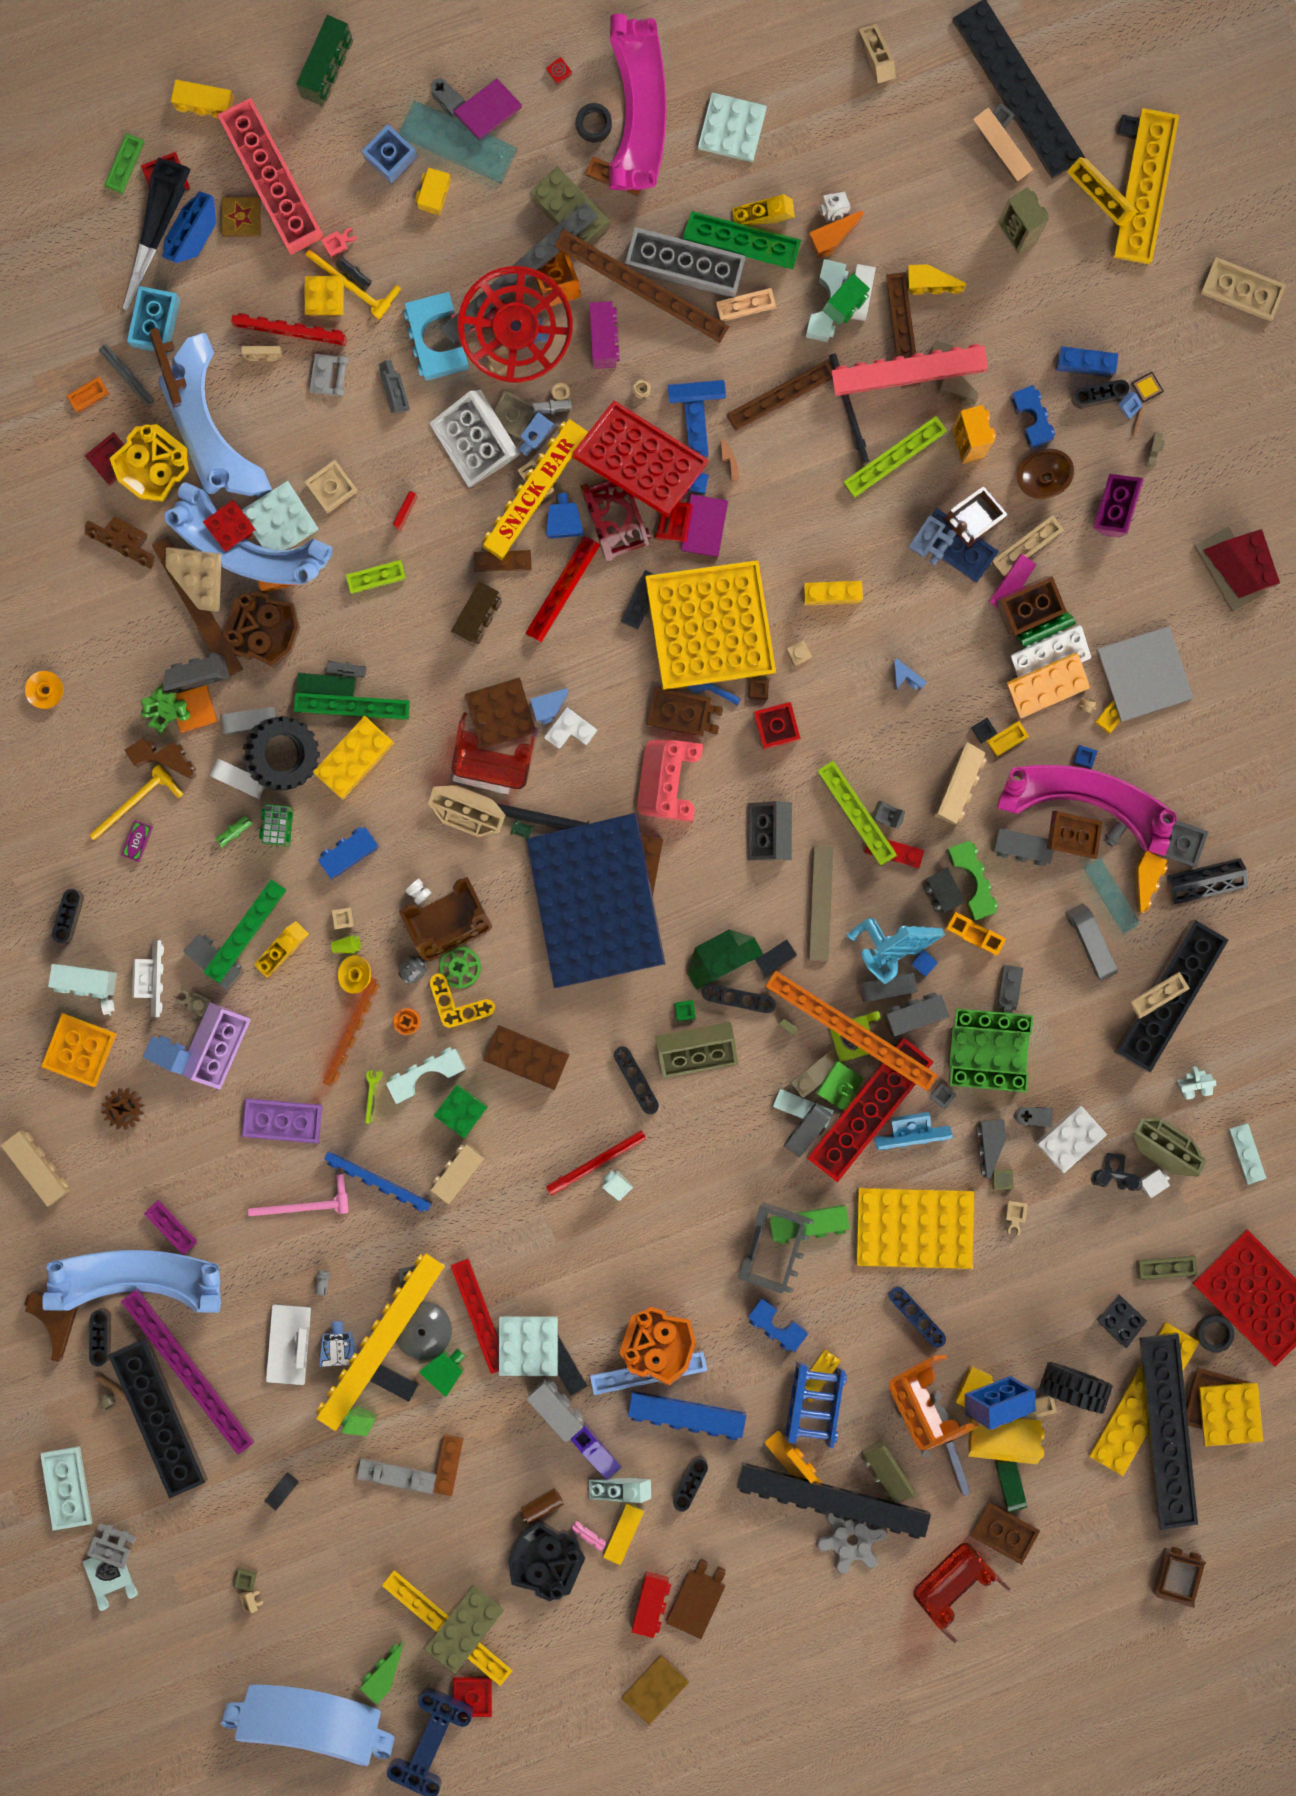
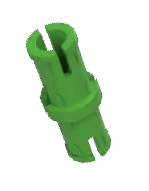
M244 815L235 824H230L226 831L215 838L217 842H220L219 845L222 848L235 837L238 838L240 833L249 826L253 825L251 820L247 821L249 819L247 815Z

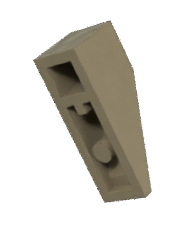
M832 1048L790 1082L802 1098L818 1087L825 1080L835 1062H839L836 1048Z

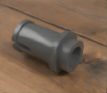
M1116 822L1109 834H1105L1104 842L1111 847L1117 845L1118 839L1127 829L1126 826Z

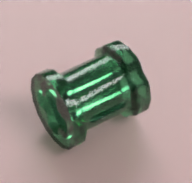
M516 819L510 835L515 834L528 841L534 826H528L519 822V819Z

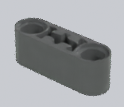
M914 973L896 976L887 984H884L880 979L859 983L863 1002L918 992Z
M815 1103L787 1138L783 1146L796 1156L801 1157L828 1123L832 1114Z

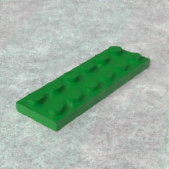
M691 211L683 235V240L744 255L746 258L789 269H794L801 244V239Z

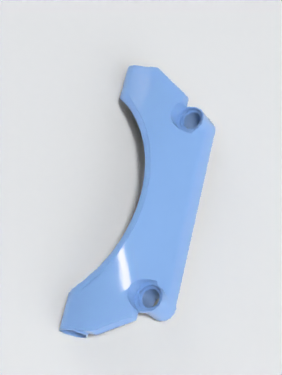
M206 333L189 337L172 359L174 366H170L174 379L185 378L187 384L186 388L178 390L182 401L181 406L173 408L163 375L159 377L158 382L202 487L208 494H215L220 488L225 487L228 492L262 497L272 491L265 471L243 458L224 440L209 414L204 389L206 371L214 355L209 338Z

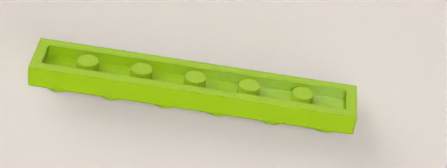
M935 416L849 477L843 484L853 498H856L947 433L946 428L938 417Z
M834 760L817 770L879 865L882 866L895 858L897 854Z

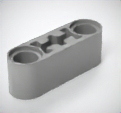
M261 708L220 715L222 735L251 732L252 728L260 724L261 721L276 717L275 708Z

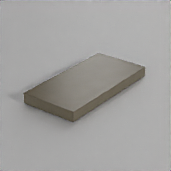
M1228 526L1196 544L1194 547L1230 610L1233 612L1265 594L1266 591L1264 590L1238 599L1226 583L1225 578L1214 567L1210 558L1202 551L1225 540L1235 538Z

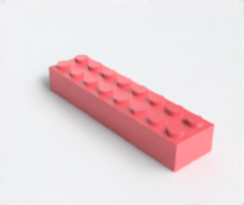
M252 98L218 114L217 116L289 254L292 255L323 239V234Z

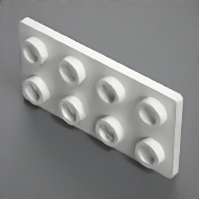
M1080 625L1064 632L1059 631L1024 647L1025 649L1011 655L1017 678L1075 652L1078 653L1081 663L1091 658L1086 638Z
M272 1306L266 1382L295 1385L305 1384L311 1318L310 1307Z

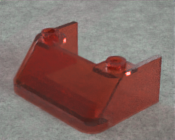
M464 712L459 721L451 766L453 774L460 778L513 789L525 787L534 756L539 728L535 727L530 744L523 743L516 747L514 756L477 748V736L472 732L464 731L467 713Z
M966 1542L957 1546L913 1591L915 1600L939 1630L954 1643L957 1639L947 1628L955 1618V1613L950 1606L977 1580L983 1586H990L997 1581L1008 1592L1011 1590L992 1566L972 1545Z

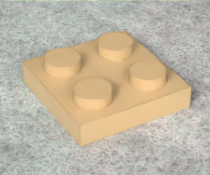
M333 460L305 481V484L327 513L358 492L336 460Z

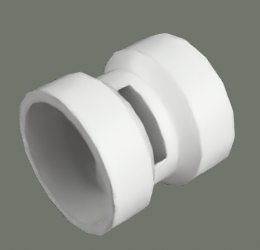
M417 879L405 890L409 896L414 898V902L417 905H420L432 894L428 888L423 886V882L420 879Z

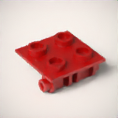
M231 500L203 521L225 552L244 538L249 539L252 537V533L256 530L234 500Z

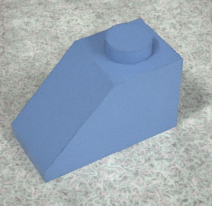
M567 688L530 699L537 723L541 722L544 725L553 722L552 719L556 718L569 694Z

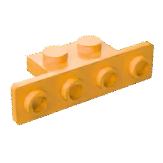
M779 1430L765 1440L766 1446L790 1475L808 1479L810 1483L814 1481L823 1483L815 1474L817 1470L810 1462L807 1464L803 1460L804 1455L798 1447L794 1449L784 1439V1435Z

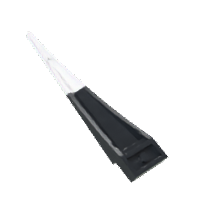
M159 157L150 178L142 235L123 305L125 311L128 310L186 189L184 185L191 171L187 166Z

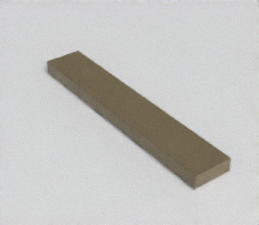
M814 846L809 961L829 962L834 847Z

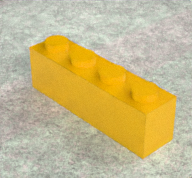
M1079 157L1067 171L1074 181L1117 225L1126 226L1138 212L1088 159Z

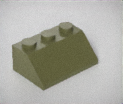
M882 1438L862 1450L864 1463L867 1467L871 1466L875 1471L872 1475L878 1484L882 1482L886 1488L883 1492L888 1500L893 1499L895 1503L917 1495Z

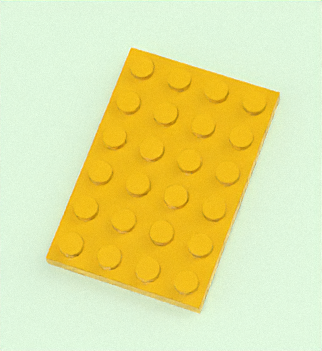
M858 1188L856 1265L973 1269L974 1191Z

